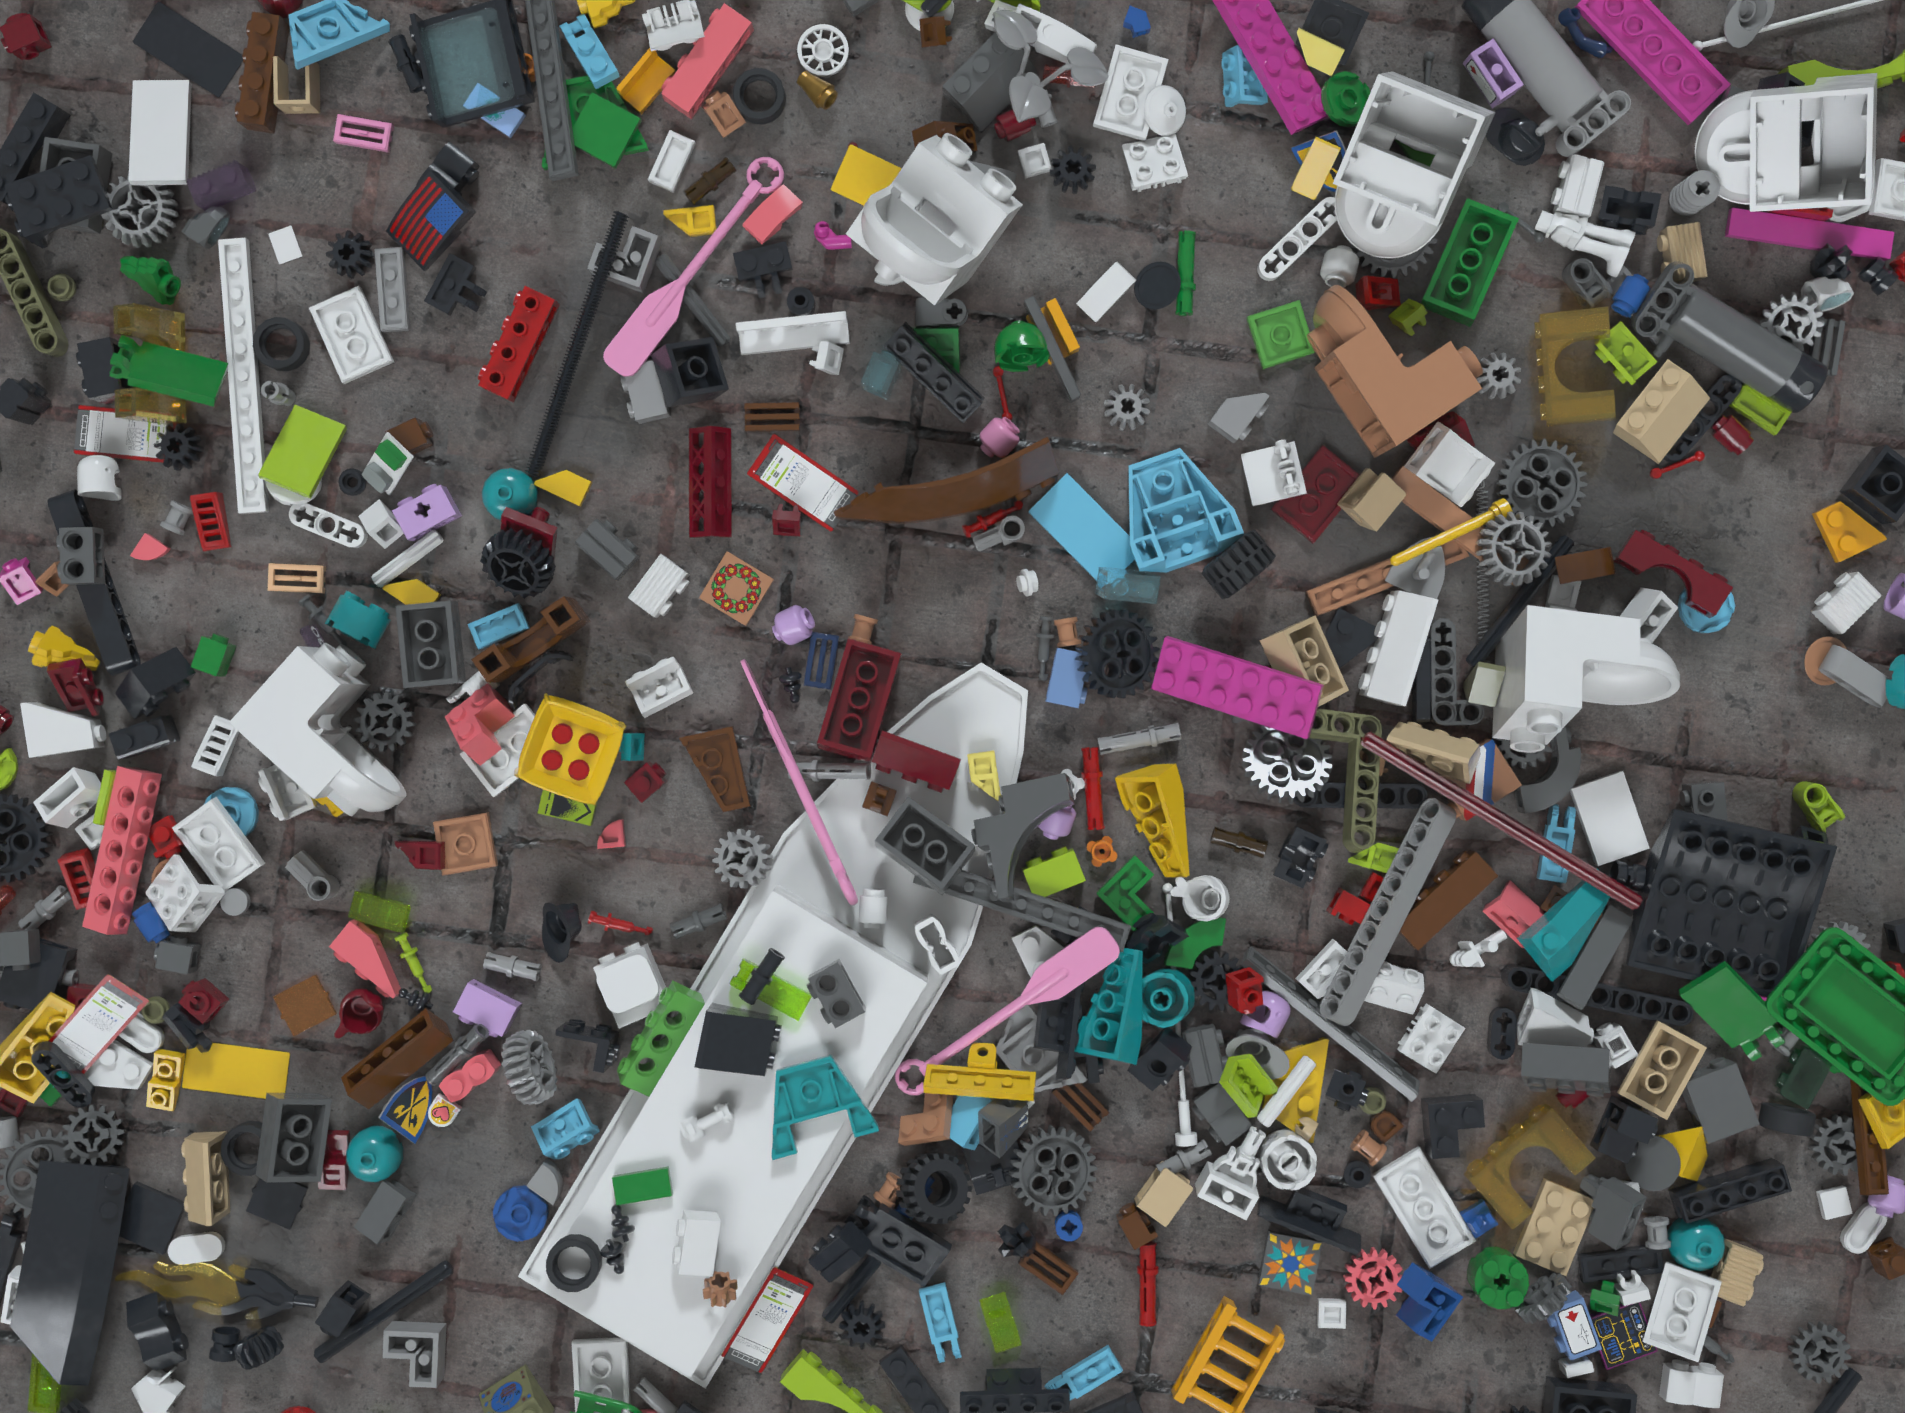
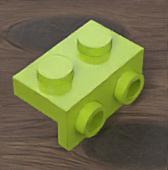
M1621 321L1594 343L1598 347L1594 351L1604 363L1610 361L1616 367L1613 374L1622 384L1628 381L1633 385L1640 376L1657 363L1655 358Z
M1252 1054L1228 1057L1219 1083L1247 1118L1257 1117L1264 1095L1276 1094L1278 1087Z

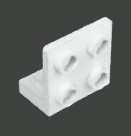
M176 854L170 858L146 891L147 897L169 931L196 932L225 894L220 885L199 884L181 856Z

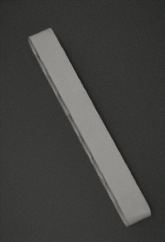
M1429 798L1420 806L1320 1004L1321 1015L1330 1021L1342 1026H1348L1355 1020L1455 823V810L1436 798Z

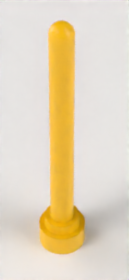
M1504 498L1493 502L1487 512L1393 555L1390 563L1393 566H1398L1485 525L1490 520L1495 521V516L1499 514L1507 518V512H1511L1512 508Z

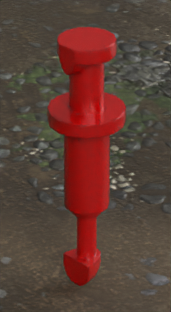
M1021 501L1014 502L1015 506L1007 510L999 509L985 517L978 515L977 522L969 526L966 524L962 525L966 537H971V533L980 529L983 532L988 531L987 527L1005 519L1007 514L1022 509L1023 503Z
M591 911L587 923L591 925V922L605 925V931L608 928L628 933L637 931L645 933V935H650L653 932L651 927H646L645 929L635 926L633 922L611 917L612 913H608V917L597 915L595 911Z

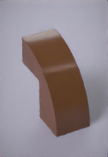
M1611 547L1555 557L1560 584L1616 574Z

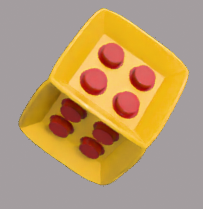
M545 693L526 737L514 776L551 793L595 806L604 790L616 760L626 725L624 722H619L597 710Z

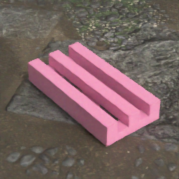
M338 114L333 141L336 144L390 153L389 143L392 141L391 131H393L394 125L387 122ZM343 123L383 129L384 134L342 126ZM341 133L383 140V142L381 144L370 141L341 137Z

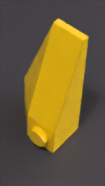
M1154 764L1115 777L1122 804L1126 811L1131 810L1138 822L1135 825L1138 832L1143 831L1150 843L1149 851L1164 877H1188L1190 873L1184 790L1177 765Z
M50 992L1 1043L0 1087L34 1104L50 1082L32 1063V1054L39 1043L48 1041L70 1017L75 1009L73 1003Z

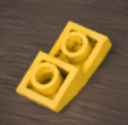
M158 1049L154 1053L153 1075L148 1082L146 1107L167 1111L175 1110L182 1081L185 1053Z

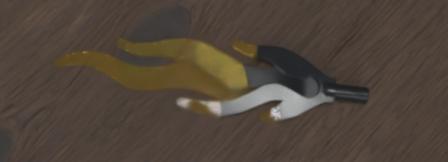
M156 1262L153 1265L156 1270L163 1274L191 1276L193 1279L189 1281H170L143 1270H130L114 1278L115 1281H140L165 1297L197 1296L208 1298L219 1304L198 1301L192 1305V1308L214 1315H230L251 1307H259L245 1315V1318L249 1320L266 1318L284 1309H293L295 1306L316 1308L319 1300L318 1297L298 1294L297 1290L289 1287L269 1271L241 1267L235 1264H231L228 1267L230 1272L255 1283L243 1282L218 1267L201 1262L183 1265H166Z

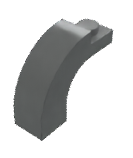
M1564 726L1562 731L1554 737L1555 741L1550 742L1552 756L1546 773L1539 779L1523 783L1522 786L1514 790L1518 812L1531 813L1549 808L1562 800L1575 784L1581 766V748L1569 747L1568 743H1571V733L1568 727Z

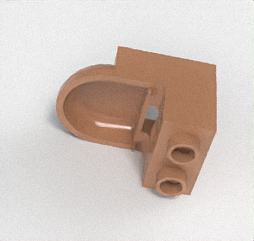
M1333 285L1324 292L1316 304L1313 315L1315 329L1306 335L1310 345L1321 360L1314 369L1374 458L1396 447L1482 389L1476 378L1483 374V369L1475 354L1468 347L1463 346L1456 350L1450 341L1417 364L1405 367L1400 361L1403 354L1401 353L1398 356L1395 354L1364 307L1345 288Z

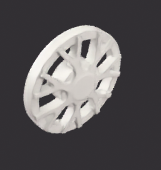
M819 24L810 27L802 34L798 42L797 52L799 61L806 71L818 77H829L838 73L845 66L848 60L849 48L845 36L839 29L831 25ZM823 30L831 31L829 40L822 38ZM811 33L818 39L814 44H811L807 39ZM840 38L844 45L834 49L832 43ZM802 48L812 49L813 55L802 56ZM834 53L843 55L840 63L832 59ZM813 59L819 62L815 70L808 66ZM829 61L832 65V70L824 71L823 63Z

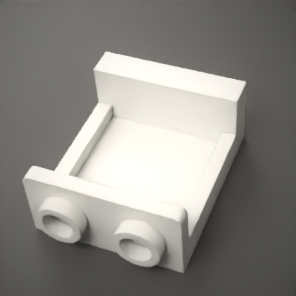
M1437 422L1404 467L1455 504L1462 507L1471 499L1482 480L1490 474L1495 462L1483 455L1451 429Z

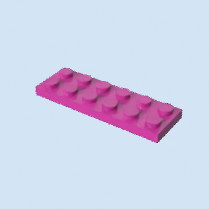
M1212 0L1290 134L1292 135L1328 118L1329 116L1324 111L1321 101L1322 89L1269 0Z
M1581 0L1574 7L1580 10L1581 16L1687 125L1692 123L1731 85L1650 0Z
M1166 636L1151 689L1308 739L1324 685Z

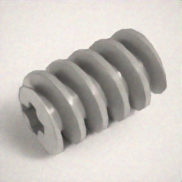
M1701 170L1694 172L1673 187L1668 199L1670 207L1679 215H1694L1715 201L1720 191L1719 180L1710 171Z

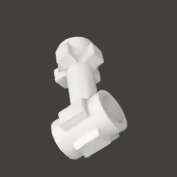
M727 1102L724 1104L719 1103L714 1106L715 1112L699 1120L694 1115L680 1122L683 1127L681 1132L684 1138H688L691 1143L705 1136L704 1129L718 1122H721L722 1125L729 1123L730 1119L734 1118L730 1105Z

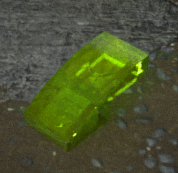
M355 891L348 917L370 925L404 933L412 906L392 899H383L363 891Z
M1006 1292L980 1299L979 1302L995 1352L999 1353L1021 1346V1338Z

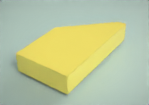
M1298 28L1297 35L1307 65L1332 76L1345 49Z
M994 750L967 754L971 782L996 801H999L1001 793Z

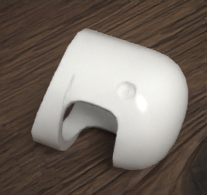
M92 455L83 458L77 467L78 495L111 501L122 499L121 488L116 487L114 475L120 472L117 462L103 455Z

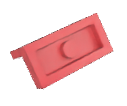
M1511 880L1506 883L1500 896L1486 904L1482 911L1521 948L1524 947L1517 938L1545 914Z

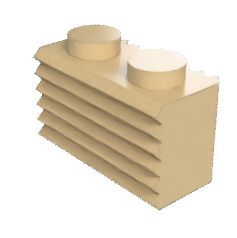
M1700 222L1668 226L1660 231L1657 238V247L1660 252H1663L1662 257L1664 258L1661 264V274L1670 263L1680 261L1693 269V282L1708 277ZM1678 268L1673 273L1674 282H1680L1685 277L1684 268Z
M1725 1238L1724 1255L1719 1263L1713 1267L1710 1277L1722 1281L1718 1294L1719 1298L1744 1307L1746 1301H1749L1753 1295L1755 1276L1759 1275L1763 1269V1255L1752 1248Z

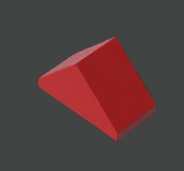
M1364 276L1355 284L1357 300L1365 310L1394 308L1401 305L1398 279Z

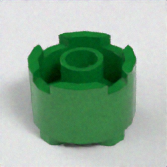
M1497 1246L1484 1248V1251L1478 1253L1475 1258L1472 1257L1469 1261L1467 1268L1468 1283L1474 1293L1490 1307L1496 1309L1518 1307L1523 1303L1529 1287V1277L1526 1268L1507 1249Z

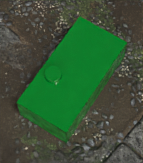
M1467 198L1421 302L1425 309L1471 327L1519 218Z

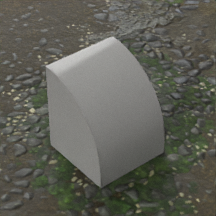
M547 1158L529 1181L527 1187L553 1205L562 1192V1174L557 1165Z

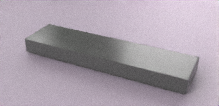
M1032 296L1025 299L1024 308L1032 324L1037 326L1046 340V347L1050 355L1049 360L1069 402L1072 403L1079 400L1081 393L1036 298Z
M1610 904L1602 913L1603 915L1593 929L1557 993V996L1579 1010L1585 1007L1633 921L1631 917Z

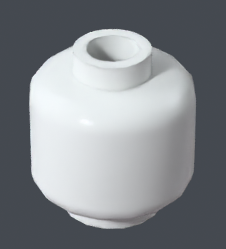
M1340 245L1329 249L1324 255L1320 275L1326 285L1329 287L1339 285L1345 288L1352 284L1356 277L1359 258L1348 246Z

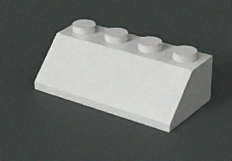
M1399 590L1391 591L1390 595L1388 594L1385 597L1382 607L1385 612L1382 621L1377 623L1374 632L1378 640L1375 641L1374 647H1371L1368 651L1366 661L1369 664L1366 673H1363L1359 680L1358 688L1361 689L1359 695L1390 705L1406 706L1437 607V599Z

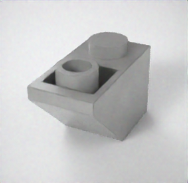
M1260 393L1227 398L1208 422V425L1232 443H1235L1238 438L1243 441L1253 428L1249 425L1255 416L1260 418L1269 405L1265 402L1269 395Z

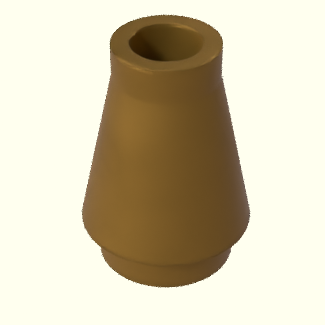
M804 71L798 77L797 84L804 90L817 108L826 110L833 105L838 96L834 85L812 75L808 71Z

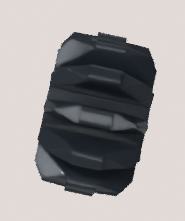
M1068 146L1067 155L1064 151L1059 150L1057 153L1059 159L1052 158L1051 165L1055 168L1050 169L1049 175L1056 177L1053 181L1054 186L1063 183V193H1066L1068 187H1072V193L1077 194L1078 185L1085 191L1088 189L1086 181H1094L1095 176L1090 172L1096 170V165L1089 163L1092 160L1091 154L1082 156L1084 151L1082 147L1078 149L1077 153H1074L1073 147ZM1070 166L1072 169L1077 167V174L1074 172L1068 173V167Z
M350 230L346 231L345 237L339 233L336 234L337 242H328V245L333 248L332 251L326 252V256L332 259L329 262V266L332 269L337 268L336 273L338 275L344 276L347 274L350 279H354L356 272L361 276L365 275L363 267L372 268V264L367 259L375 257V253L369 251L372 246L371 242L368 240L364 241V236L361 233H357L354 236ZM351 250H353L355 253L347 259L346 255L351 254Z
M177 424L175 429L172 426H166V435L160 432L157 433L158 438L162 439L161 443L153 444L155 448L161 449L155 456L157 459H164L163 465L167 468L173 466L174 470L181 471L184 466L187 469H191V460L200 461V458L196 456V452L204 451L203 447L197 445L202 440L201 436L194 435L195 430L188 427L185 429L182 424ZM177 443H182L183 445L179 447L180 452H176L175 450L178 448Z
M863 1300L860 1301L858 1309L851 1303L849 1305L850 1312L843 1311L841 1314L843 1321L839 1322V1329L844 1330L841 1335L842 1339L851 1338L849 1342L850 1347L859 1342L861 1350L865 1348V1342L871 1347L875 1346V1338L882 1339L883 1333L881 1330L885 1328V1321L880 1320L883 1317L882 1311L874 1312V1303H871L868 1308H864L865 1302ZM860 1321L862 1324L867 1323V1328L857 1327L858 1322Z
M266 1326L265 1328H260L237 1342L233 1348L235 1358L243 1369L251 1370L254 1367L257 1368L281 1353L284 1348L283 1339L275 1327Z

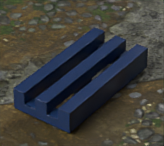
M812 632L803 686L831 690L839 636ZM817 638H820L822 643L816 681L813 682L810 680ZM828 640H833L826 683H821Z

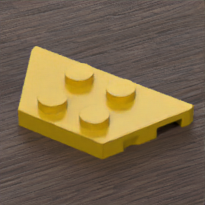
M1322 1037L1318 1041L1305 1045L1301 1044L1284 1051L1289 1058L1290 1067L1288 1072L1281 1078L1271 1079L1279 1088L1303 1056H1308L1316 1063V1067L1276 1118V1120L1293 1132H1296L1295 1124L1303 1126L1298 1120L1302 1117H1309L1317 1122L1329 1043L1328 1038ZM1274 1094L1264 1095L1262 1109ZM1315 1132L1308 1140L1309 1143H1314Z

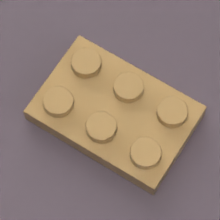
M1543 1178L1513 1254L1566 1276L1594 1209L1592 1207L1594 1201L1592 1197Z

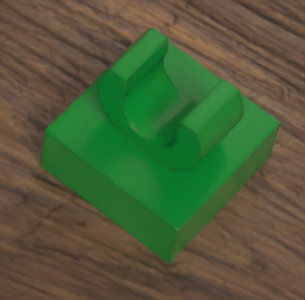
M1603 1280L1601 1291L1592 1289L1590 1309L1618 1316L1620 1296L1614 1294L1613 1282Z

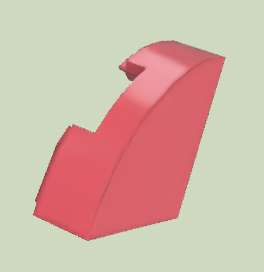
M144 533L130 556L139 560H154L166 555L171 548L150 534Z
M624 819L616 820L604 828L598 838L597 849L626 846Z

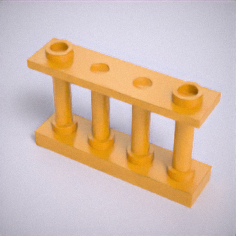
M1223 1296L1171 1389L1173 1398L1184 1404L1187 1397H1194L1221 1413H1245L1244 1407L1275 1352L1279 1353L1284 1345L1285 1335L1281 1327L1275 1325L1271 1334L1238 1316L1234 1301ZM1233 1325L1265 1343L1258 1357L1225 1340L1222 1334L1226 1327ZM1220 1349L1251 1366L1252 1368L1246 1379L1243 1381L1210 1363L1209 1357L1213 1350L1217 1351ZM1200 1373H1207L1238 1390L1232 1404L1230 1405L1197 1387L1196 1380Z

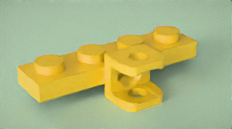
M975 1042L969 1049L968 1067L927 1064L923 1089L924 1093L1034 1101L1036 1072L997 1069L995 1045ZM985 1050L988 1054L986 1056H979L978 1052Z

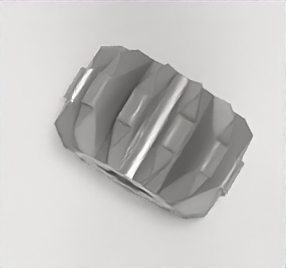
M1491 353L1488 355V359H1480L1479 362L1482 366L1483 374L1476 380L1479 384L1482 383L1483 387L1479 390V393L1483 394L1489 390V399L1495 398L1496 395L1500 399H1504L1507 393H1514L1516 389L1513 384L1521 382L1519 377L1514 376L1521 372V368L1516 367L1513 369L1512 367L1516 359L1511 358L1506 361V353H1501L1499 357L1495 353ZM1495 371H1499V372H1500V373L1498 374V376L1502 375V379H1501V380H1499V381H1496V380H1495V378L1497 377V376H1494V377H1493V373H1494Z
M1122 384L1119 385V394L1111 390L1109 396L1113 400L1108 399L1104 401L1106 407L1112 408L1106 410L1104 416L1114 415L1109 424L1113 426L1117 421H1120V431L1124 430L1126 423H1128L1131 431L1135 430V421L1143 425L1145 420L1141 415H1149L1150 413L1149 409L1142 407L1149 404V399L1140 400L1144 390L1140 389L1137 394H1134L1133 384H1130L1128 392H1125ZM1121 402L1125 404L1130 402L1132 404V413L1129 414V411L1126 414L1121 411L1123 407Z

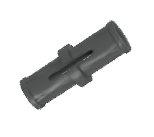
M719 903L702 912L694 911L692 916L670 923L672 932L675 931L673 934L675 939L677 940L697 930L699 932L705 931V927L726 920L727 915L723 911V905Z

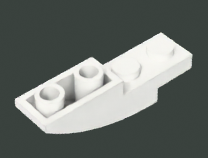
M995 0L984 23L986 29L995 32L993 12L1009 10L1019 13L1032 23L1037 32V41L1034 44H1030V46L1035 47L1037 53L1069 64L1067 54L1071 49L1082 47L1094 53L1097 48V44L1074 29L1021 4L1015 7Z

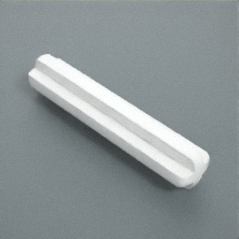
M436 530L430 531L371 576L373 582L380 588L388 584L443 543L444 540L440 533Z
M1303 1056L1278 1088L1277 1093L1272 1096L1257 1116L1260 1123L1266 1127L1272 1125L1316 1067V1063L1308 1056Z

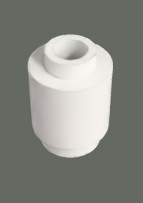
M863 888V895H860L859 922L864 923V928L879 929L881 924L886 923L888 897L885 896V889Z

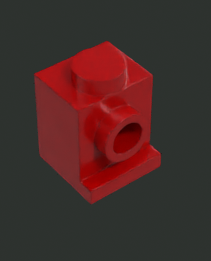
M1339 887L1326 911L1333 916H1336L1337 912H1339L1340 914L1337 918L1350 925H1353L1354 921L1361 924L1370 904Z
M1251 967L1225 974L1229 1005L1243 1014L1254 1013L1257 1006L1263 1005L1261 985L1264 982L1263 976Z

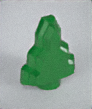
M123 256L120 259V271L128 278L137 282L145 292L153 296L155 301L162 305H172L181 287V280L173 274L169 261L153 257L148 259L134 256Z

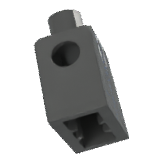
M995 1098L978 1112L979 1144L1001 1158L1027 1129L1028 1109L1035 1101Z

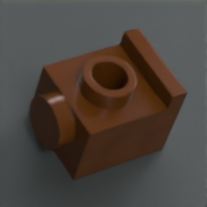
M1133 1202L1120 1208V1213L1116 1217L1134 1250L1158 1237L1153 1225L1149 1228L1147 1227L1151 1225L1147 1214L1143 1210L1138 1211Z
M1891 1236L1871 1244L1867 1252L1875 1272L1888 1280L1905 1274V1249L1896 1244Z

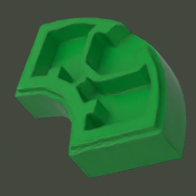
M1226 918L1192 923V925L1185 929L1189 937L1175 946L1170 944L1165 956L1164 965L1192 969L1196 958L1203 950L1211 946L1223 945Z

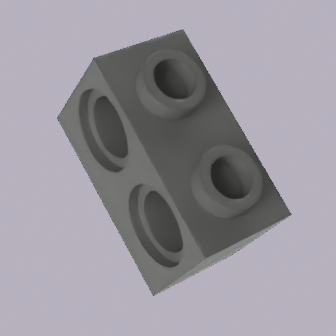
M96 527L59 528L56 545L60 551L57 573L61 579V584H105L103 529ZM78 536H81L83 544L77 549L75 541ZM81 563L84 567V572L79 577L76 573V568Z
M840 959L809 975L808 980L810 983L806 984L813 999L819 998L823 1005L820 1011L827 1024L832 1022L834 1027L837 1028L865 1013L866 1007ZM826 975L831 976L835 979L836 986L832 989H825L822 987L820 979ZM843 1000L848 1003L850 1009L845 1014H839L834 1009V1003Z

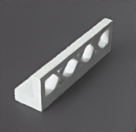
M846 311L736 323L741 355L813 348V346H819L820 341L830 342L835 345L850 344Z

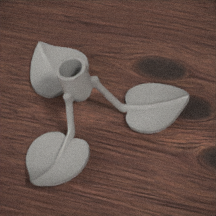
M998 10L993 12L995 32L1001 42L1011 49L1020 50L1024 48L1020 70L1009 84L1010 101L1018 123L1030 118L1043 116L1049 111L1051 101L1043 87L1066 70H1071L1072 78L1085 86H1097L1103 84L1108 79L1109 75L1100 59L1090 50L1076 47L1067 54L1069 64L1063 65L1040 82L1036 74L1032 72L1025 73L1030 53L1029 45L1034 44L1038 38L1032 23L1023 15L1013 11Z

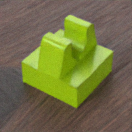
M1408 298L1388 317L1404 333L1413 336L1415 332L1412 326L1416 323L1421 326L1426 325L1425 315L1428 312L1422 304Z

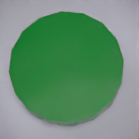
M1347 71L1336 73L1325 82L1321 91V101L1324 111L1332 121L1339 126L1349 128L1357 126L1371 92L1367 84H1362L1358 79L1360 78L1358 75Z

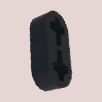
M1496 1007L1489 1015L1487 1048L1491 1055L1500 1060L1510 1058L1515 1050L1517 1019L1514 1012L1507 1007ZM1504 1012V1015L1509 1017V1021L1504 1022L1503 1031H1501V1023L1497 1022L1496 1019L1501 1017ZM1501 1035H1503V1043L1507 1045V1049H1502V1053L1495 1049V1044H1500Z

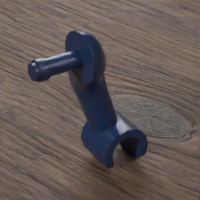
M1566 8L1560 12L1558 16L1559 22L1568 28L1574 43L1580 49L1597 58H1602L1606 53L1612 52L1613 48L1607 46L1603 41L1592 40L1584 36L1576 22L1581 17L1578 8Z

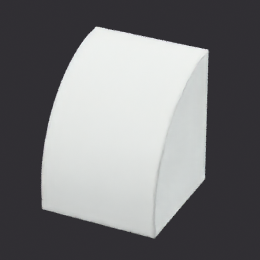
M380 499L358 516L367 533L384 549L404 534L394 514Z

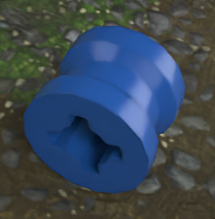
M1068 1209L1067 1214L1060 1211L1056 1216V1232L1061 1239L1074 1241L1081 1236L1083 1224L1080 1215L1076 1211Z

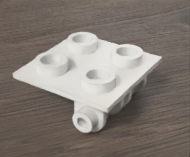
M695 0L676 2L679 15L676 13L674 4L671 3L674 15L672 17H669L665 5H663L666 17L664 19L660 7L647 10V13L642 14L647 28L651 51H664L673 45L683 42L693 43L699 38L705 37Z
M1176 134L1122 145L1131 176L1130 184L1132 191L1137 190L1141 192V190L1151 188V185L1155 189L1159 183H1161L1162 187H1165V182L1166 184L1181 183V180L1188 177Z
M1279 440L1275 442L1276 446L1241 454L1253 506L1307 494L1295 441L1287 443L1286 440Z
M1426 1003L1424 1007L1419 1008L1420 1011L1415 1017L1418 1020L1417 1023L1413 1020L1411 1021L1415 1025L1413 1029L1407 1027L1410 1034L1406 1032L1401 1041H1398L1400 1045L1397 1050L1437 1074L1465 1030V1027Z

